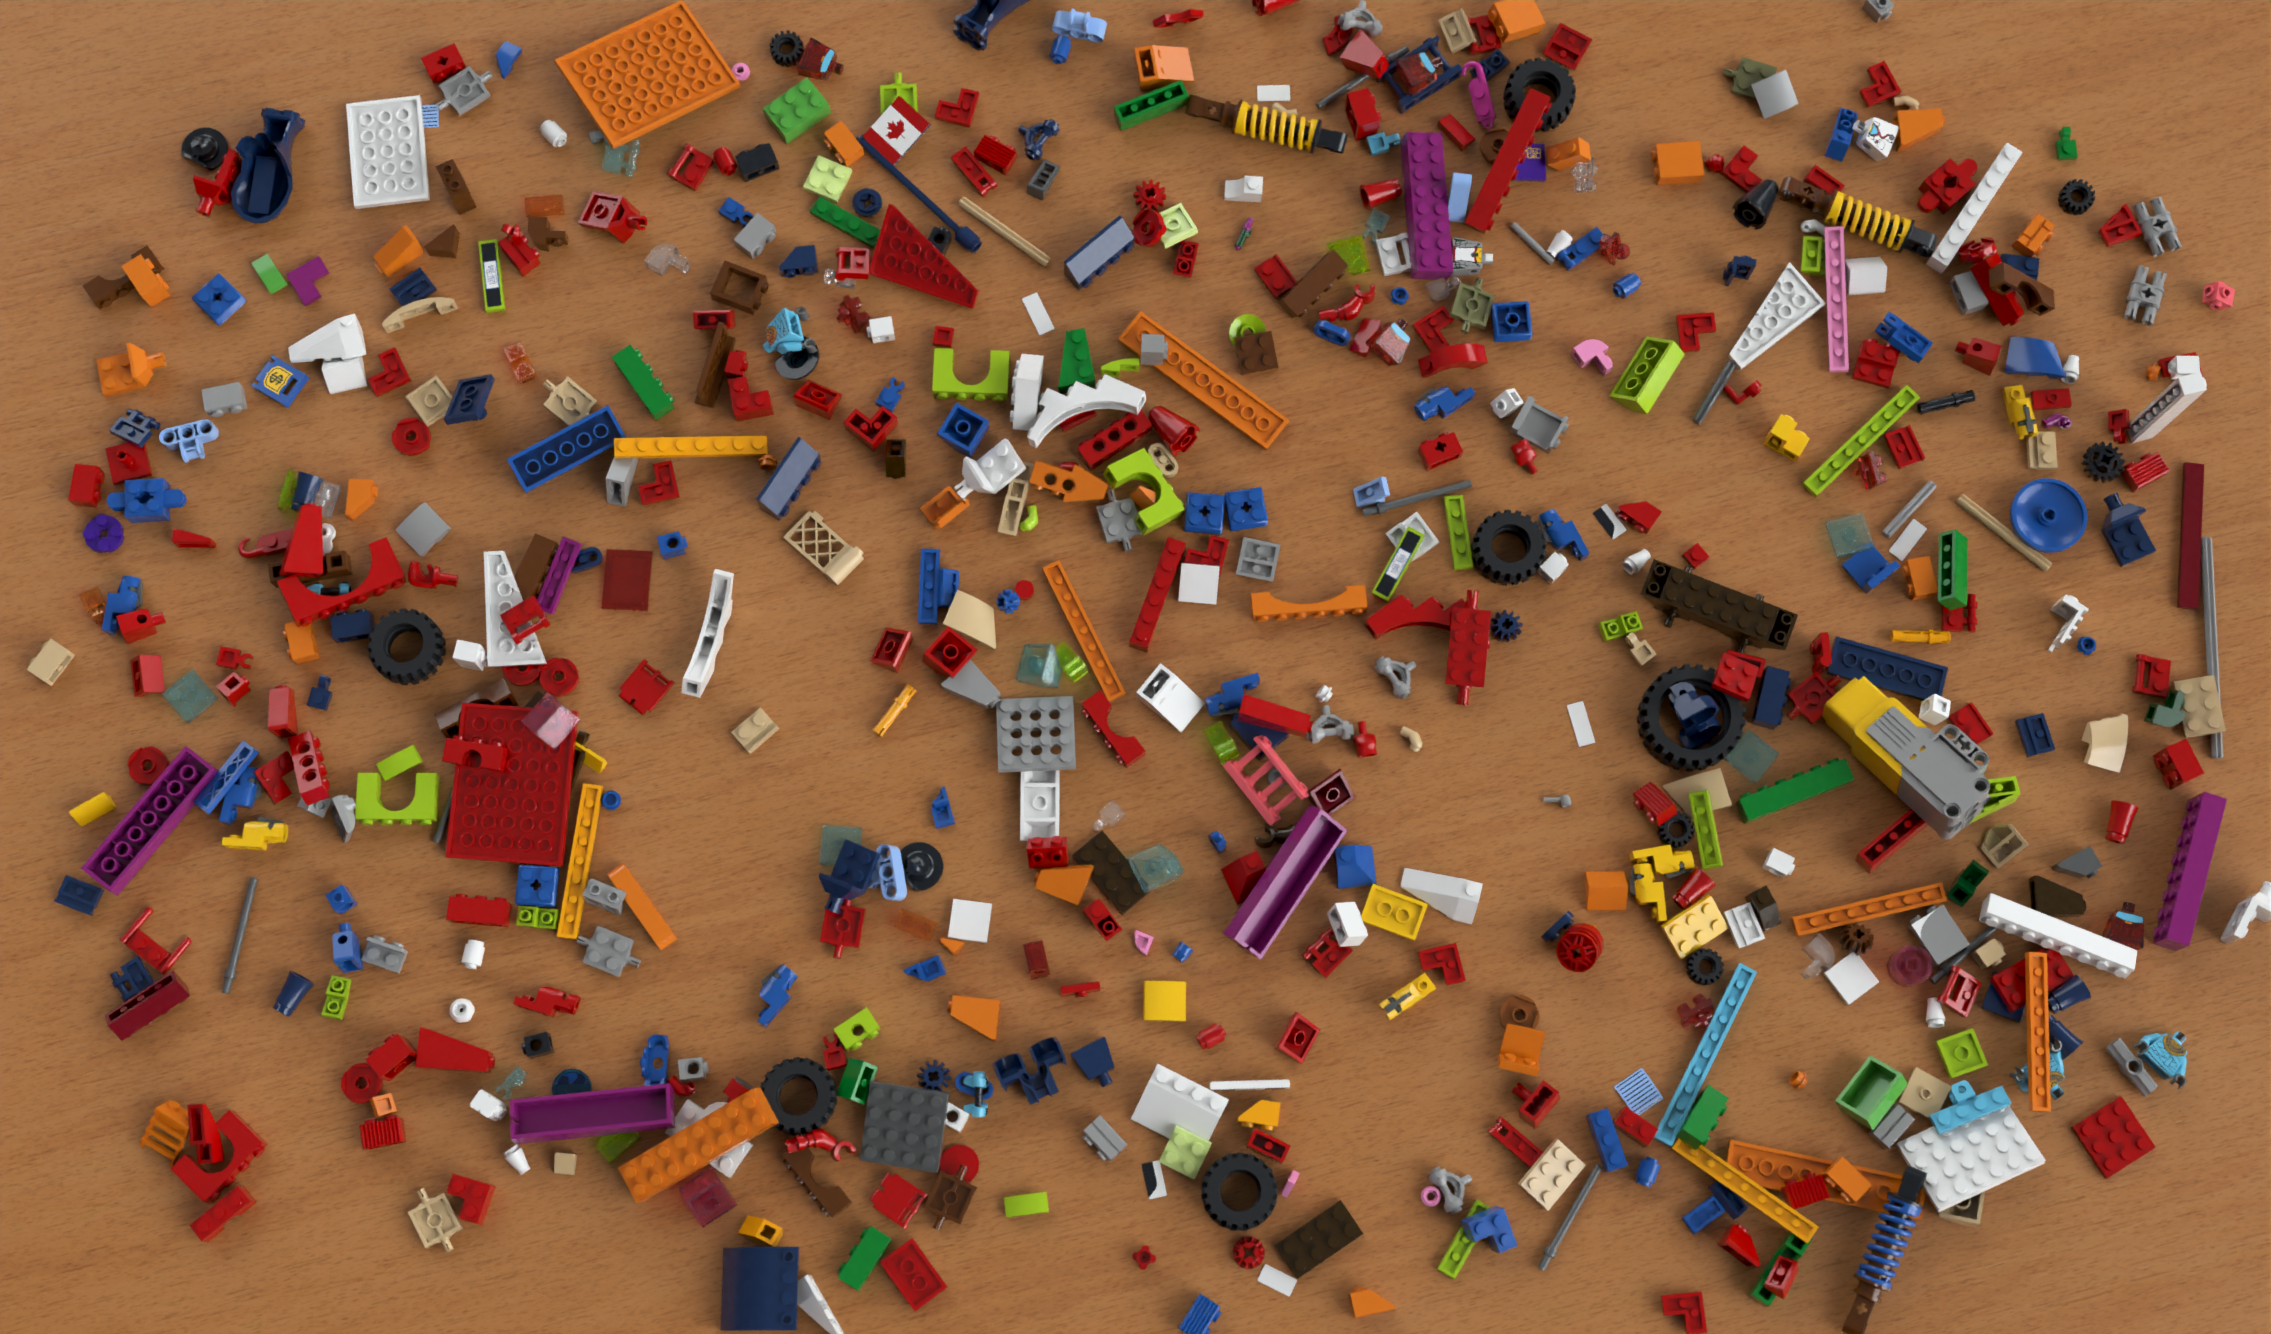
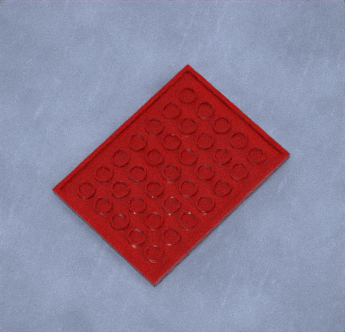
M462 703L458 736L465 737L464 741L472 742V738L484 740L483 744L491 745V741L503 743L502 747L507 748L508 753L504 772L481 768V755L478 752L469 755L466 766L455 764L446 858L563 867L578 711Z

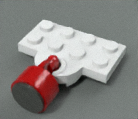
M735 1076L732 1077L723 1090L729 1097L726 1102H715L704 1110L690 1099H687L675 1117V1128L667 1129L665 1133L670 1137L754 1087ZM747 1141L711 1162L710 1165L728 1178H731L753 1144Z

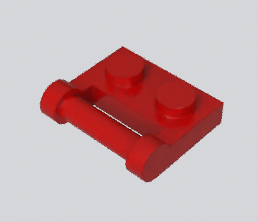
M1488 15L1467 18L1471 28L1476 26L1481 46H1477L1476 42L1469 44L1471 56L1492 52L1497 48L1501 50L1500 38Z
M686 143L678 160L666 174L673 180L696 191L715 161L710 156ZM688 156H694L682 176L678 174Z
M837 248L836 280L843 281L846 278L869 279L870 248ZM846 257H851L850 269H845Z
M534 595L500 614L517 645L523 642L524 638L539 629L547 628L551 625ZM539 616L540 621L519 633L517 632V628Z
M1828 632L1820 633L1810 644V653L1814 657V665L1811 668L1812 673L1817 671L1821 674L1824 668L1832 663Z
M2137 654L2136 679L2132 692L2163 699L2167 698L2171 660ZM2145 664H2149L2147 687L2143 686Z
M1952 965L1949 971L1951 974L1942 994L1938 996L1937 1002L1945 1005L1959 1016L1967 1017L1982 983L1960 967ZM1958 977H1960L1961 979L1954 992V995L1952 999H1949V996L1956 983V980Z

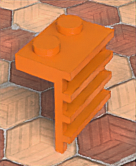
M948 485L921 506L919 510L934 529H939L970 506L968 499L961 500L950 485Z
M168 1100L155 1108V1113L149 1120L150 1124L145 1129V1135L140 1140V1147L143 1148L145 1145H148L171 1160L169 1165L174 1166L189 1135L188 1110L181 1107L179 1103ZM154 1126H158L162 1130L179 1139L180 1142L178 1143L177 1141L173 1140L169 1136L154 1128ZM152 1135L175 1150V1153L149 1136Z

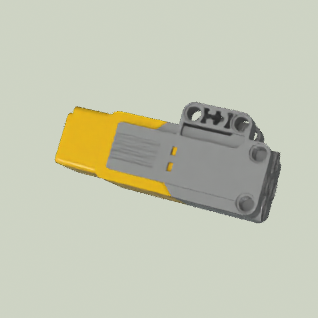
M1865 676L1860 680L1857 678L1852 679L1824 705L1822 717L1826 720V724L1851 746V753L1934 829L1940 838L1945 840L1953 838L1981 813L1984 805L1990 800L1991 796L1988 794L1990 783L1984 777V772L1989 764V756L1957 726L1952 724L1946 725L1935 734L1895 698H1888ZM1946 734H1951V735H1953L1955 738L1950 739V738H1947L1945 735H1946ZM1974 761H1982L1983 765H1978Z

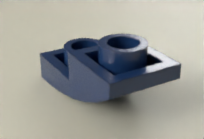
M1498 48L1485 60L1479 62L1484 70L1486 82L1510 64V61ZM1475 68L1469 71L1474 78L1478 77Z

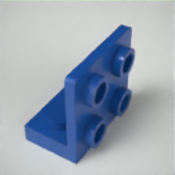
M1869 543L1843 563L1842 567L1864 593L1867 594L1893 574L1900 565L1896 560L1889 564L1874 545Z

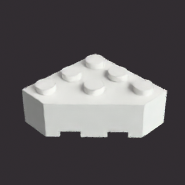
M1021 354L1020 360L1016 361V368L1012 379L1013 394L1011 396V405H1014V411L1011 410L1010 422H1013V429L1029 431L1036 424L1044 356Z

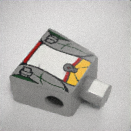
M1453 237L1451 242L1453 273L1450 277L1480 274L1482 264L1492 265L1493 253H1482L1483 245L1480 242Z

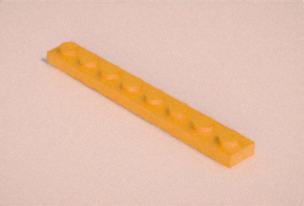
M767 436L614 438V459L768 455Z
M583 783L557 932L558 938L578 939L584 905L582 895L587 886L603 793V786Z
M1678 1138L1672 1147V1150L1806 1244L1809 1243L1818 1230L1819 1226L1701 1145L1695 1150Z

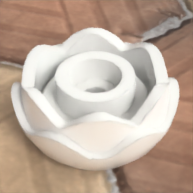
M465 998L455 1000L449 1009L451 1018L457 1023L470 1021L475 1012L471 1001Z

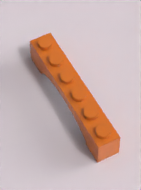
M1365 585L1346 586L1342 594L1330 600L1312 604H1295L1281 601L1270 596V592L1251 593L1250 597L1252 620H1257V622H1267L1268 619L1284 621L1289 617H1295L1298 620L1305 619L1306 616L1322 618L1329 614H1333L1335 617L1343 616L1344 613L1361 615L1367 610Z

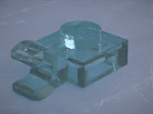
M517 1066L504 1080L505 1082L496 1088L495 1092L500 1093L501 1090L505 1089L506 1095L502 1099L508 1100L512 1094L511 1088L520 1086L526 1079L524 1076L527 1072Z

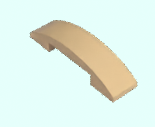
M434 297L421 299L399 308L386 318L382 325L385 331L390 333L405 328L403 321L436 309L443 315L459 308L455 300L451 298Z

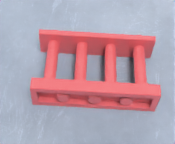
M1260 735L1254 738L1258 745L1239 761H1235V759L1229 760L1222 766L1266 822L1272 826L1281 820L1279 812L1299 796L1302 800L1310 795L1305 784L1297 780L1271 747V741L1267 737ZM1263 751L1269 760L1251 776H1247L1243 771L1244 766ZM1275 766L1281 773V776L1263 791H1259L1255 786V782ZM1287 781L1293 791L1278 804L1271 806L1267 801V797Z

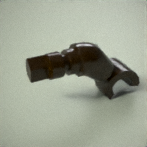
M1298 822L1289 827L1277 828V831L1265 823V832H1268L1270 837L1267 839H1262L1260 836L1255 837V843L1260 848H1269L1273 845L1274 841L1284 844Z

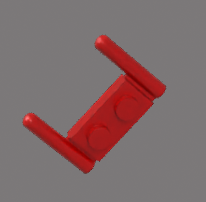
M147 907L120 938V941L165 975L192 943V940L186 937L176 950L170 954L139 929L153 913V909Z

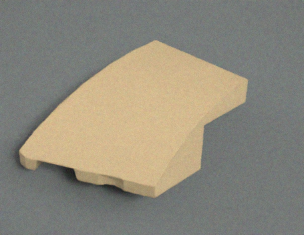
M957 590L944 619L943 626H949L951 629L960 632L961 635L995 650L994 608L965 592Z
M2120 714L2117 717H2107L2100 721L2087 722L2081 739L2090 744L2084 759L2085 763L2120 773L2127 745L2128 715Z
M1721 768L1696 774L1662 786L1663 790L1674 799V802L1690 818H1693L1688 796L1690 792L1708 790L1712 811L1732 805Z

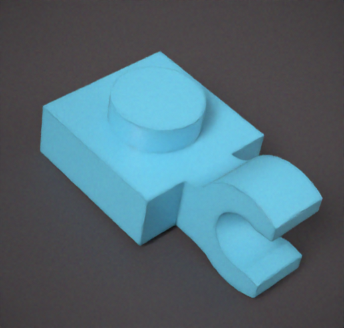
M1382 132L1366 138L1372 156L1388 152L1390 150L1389 146L1400 144L1398 133L1386 137L1385 133Z

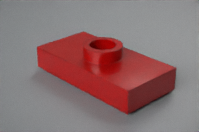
M2069 388L2035 390L2030 393L2033 410L2061 409L2072 406Z
M1096 981L1061 986V997L1075 995L1076 998L1086 997L1087 993L1100 991V983Z

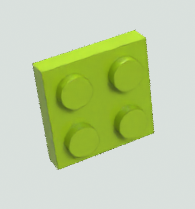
M1973 1028L1935 1041L1950 1079L1988 1066Z

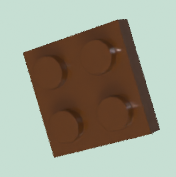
M1272 331L1234 338L1241 375L1279 368Z

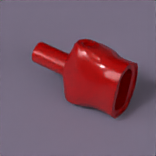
M1527 439L1509 448L1518 466L1526 465L1531 475L1538 472L1532 462L1537 455Z
M1365 721L1358 722L1360 734L1353 738L1358 758L1377 755L1375 735L1367 733Z

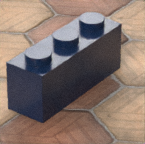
M1767 666L1763 670L1751 724L1772 730L1781 725L1783 714L1780 713L1787 701L1785 691L1789 689L1791 684V678H1789L1790 671Z

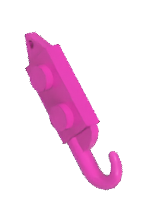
M1470 61L1463 66L1462 76L1466 75V70L1469 67L1476 69L1478 77L1470 82L1469 91L1478 123H1482L1489 130L1493 126L1494 118H1497L1489 87L1481 64Z

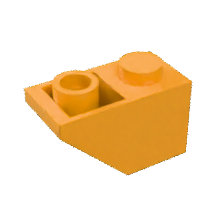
M1260 1100L1240 1115L1237 1122L1241 1123L1242 1127L1253 1128V1125H1259L1262 1130L1273 1131V1128L1278 1126L1280 1102Z
M747 1216L738 1234L762 1247H776L783 1236V1231L781 1227L766 1219Z

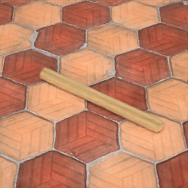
M966 197L960 199L959 206L1041 265L1046 266L1050 262L1048 255Z
M1962 494L1957 499V504L2043 571H2047L2051 567L2052 562L2038 551L2025 545L2015 533L1966 495Z

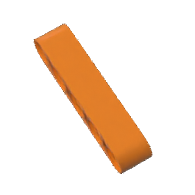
M624 863L607 874L617 889L626 892L625 901L661 951L677 940V937Z

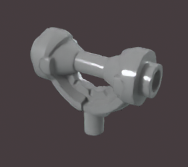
M1364 0L1359 1L1358 7L1349 12L1344 11L1338 18L1340 29L1361 28L1373 38L1381 34L1383 25L1380 24V20L1375 19L1369 10L1365 9L1366 1ZM1355 18H1361L1366 22L1356 20Z
M1383 656L1375 662L1374 670L1388 677L1393 684V694L1396 699L1401 698L1403 700L1411 694L1410 671L1417 667L1414 661L1405 665L1403 662L1392 661L1389 657L1385 659ZM1393 670L1397 671L1400 674L1402 679L1401 681L1393 673Z
M1329 705L1322 706L1323 715L1314 722L1311 732L1306 733L1307 740H1311L1312 744H1316L1325 736L1336 735L1345 740L1351 739V735H1354L1353 724H1349L1348 720L1344 721L1335 714H1331ZM1327 724H1331V725H1335V726H1336L1335 728H1327V729L1322 728L1323 726H1325V725H1327Z
M1440 1166L1429 1172L1431 1176L1427 1178L1432 1184L1437 1185L1441 1189L1445 1197V1212H1451L1453 1215L1461 1211V1205L1464 1204L1462 1201L1465 1190L1464 1185L1472 1182L1471 1176L1467 1174L1459 1178L1458 1175L1447 1172L1445 1168L1441 1170ZM1447 1182H1450L1454 1187V1195L1447 1186Z

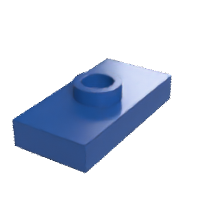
M941 568L939 569L938 607L950 608L955 594L959 590V571Z
M1712 1195L1681 1219L1694 1235L1726 1212V1210L1717 1198Z

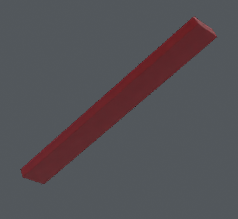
M2189 462L2183 464L2177 608L2197 610L2199 606L2204 464Z

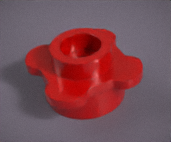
M1147 1245L1142 1246L1140 1251L1134 1252L1132 1255L1133 1260L1138 1262L1139 1268L1145 1270L1147 1265L1156 1261V1256L1151 1254Z

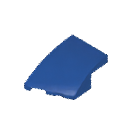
M2010 337L2005 368L2007 374L2066 378L2061 359L2053 342L2028 337Z

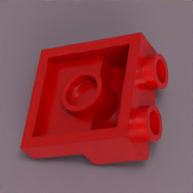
M1869 338L1867 341L1863 340L1859 347L1852 379L1888 389L1897 365L1900 350L1895 349L1890 343L1885 345L1878 344L1876 339Z

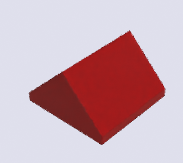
M808 380L794 394L793 398L796 406L830 420L842 394Z
M886 627L870 662L898 673L913 641L912 633Z
M1295 1012L1275 1050L1302 1064L1321 1029L1298 1012Z

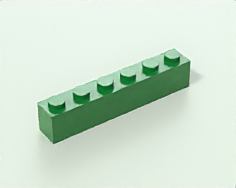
M1834 758L1828 761L1826 766L1821 767L1819 764L1810 768L1811 772L1804 774L1801 771L1792 775L1793 779L1786 781L1783 778L1774 782L1775 785L1772 787L1765 785L1758 788V792L1754 794L1747 792L1740 795L1736 806L1744 824L1851 783L1855 779L1846 759L1839 760Z

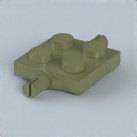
M1742 57L1736 71L1725 68L1723 76L1733 78L1731 93L1757 101L1751 84L1775 74L1777 67Z
M1477 277L1474 286H1468L1460 282L1457 287L1449 317L1463 323L1460 331L1462 334L1463 332L1468 334L1470 326H1475L1482 330L1486 327L1494 295L1481 289L1484 281L1483 278Z

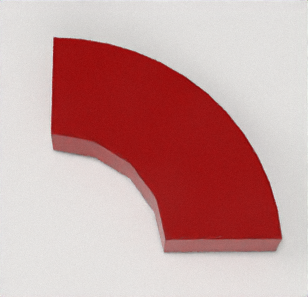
M1189 9L1180 13L1164 14L1153 20V26L1155 28L1173 27V24L1184 22V24L1202 18L1204 16L1203 10Z
M1339 16L1334 17L1335 26L1332 32L1322 39L1327 56L1340 51L1347 44L1352 34L1353 28L1349 30L1340 29V25H1338Z

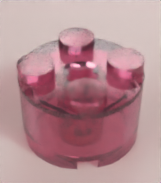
M1914 945L1904 946L1890 956L1887 963L1888 973L1892 980L1902 987L1916 986L1927 980L1931 975L1932 958L1922 947ZM1909 963L1912 964L1911 969L1908 968Z

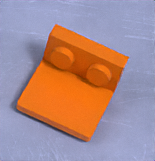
M1506 1024L1498 1055V1067L1538 1077V1061L1545 1032L1514 1024Z

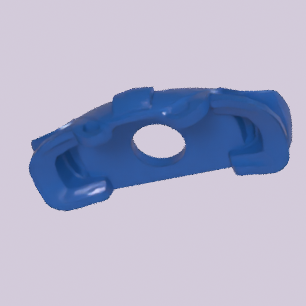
M656 1034L650 1036L647 1048L643 1050L640 1067L642 1077L645 1078V1086L666 1083L669 1055L668 1036ZM656 1058L663 1060V1066L660 1069H655L653 1066V1061Z

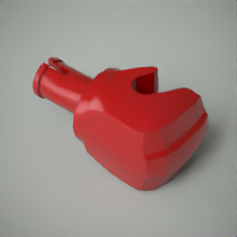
M414 560L410 562L408 581L412 586L437 589L439 584L457 587L458 575L442 573L440 567L436 566L434 569L431 564L427 565L429 574H425L420 562Z

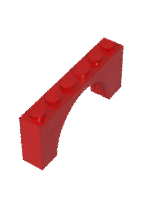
M387 537L368 544L372 556L370 572L365 581L350 593L340 596L317 594L306 588L297 578L296 574L277 581L280 592L296 626L306 627L312 624L314 620L328 618L331 613L345 611L353 604H362L370 597H378L387 590L402 587L406 583V578Z

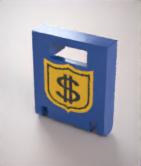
M272 355L270 359L274 362L267 361L255 378L259 383L252 382L250 386L288 408L307 383L309 377ZM294 379L296 384L288 395L283 394L287 386Z

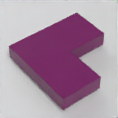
M318 256L286 275L303 304L307 306L322 297L313 282L329 274V271Z

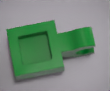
M2070 126L2062 127V130H2059L2060 141L2055 143L2057 161L2075 160L2078 157L2076 140H2070Z

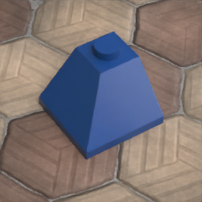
M1348 845L1336 847L1333 853L1338 889L1372 886V884L1377 885L1372 846Z

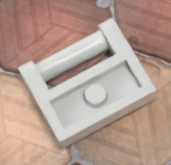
M1408 233L1376 240L1375 243L1384 276L1411 271ZM1396 243H1401L1406 261L1405 265H1401Z

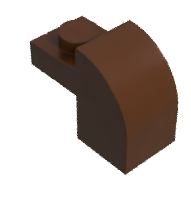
M528 217V233L537 248L549 252V245L555 247L568 245L566 232L550 231V222L547 217Z

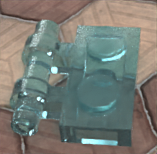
M633 139L632 146H628L625 143L615 149H612L607 142L601 170L620 175L621 168H625V176L633 177V172L637 168L635 164L637 154H640L641 150L639 148L640 141ZM625 152L630 153L628 162H623Z

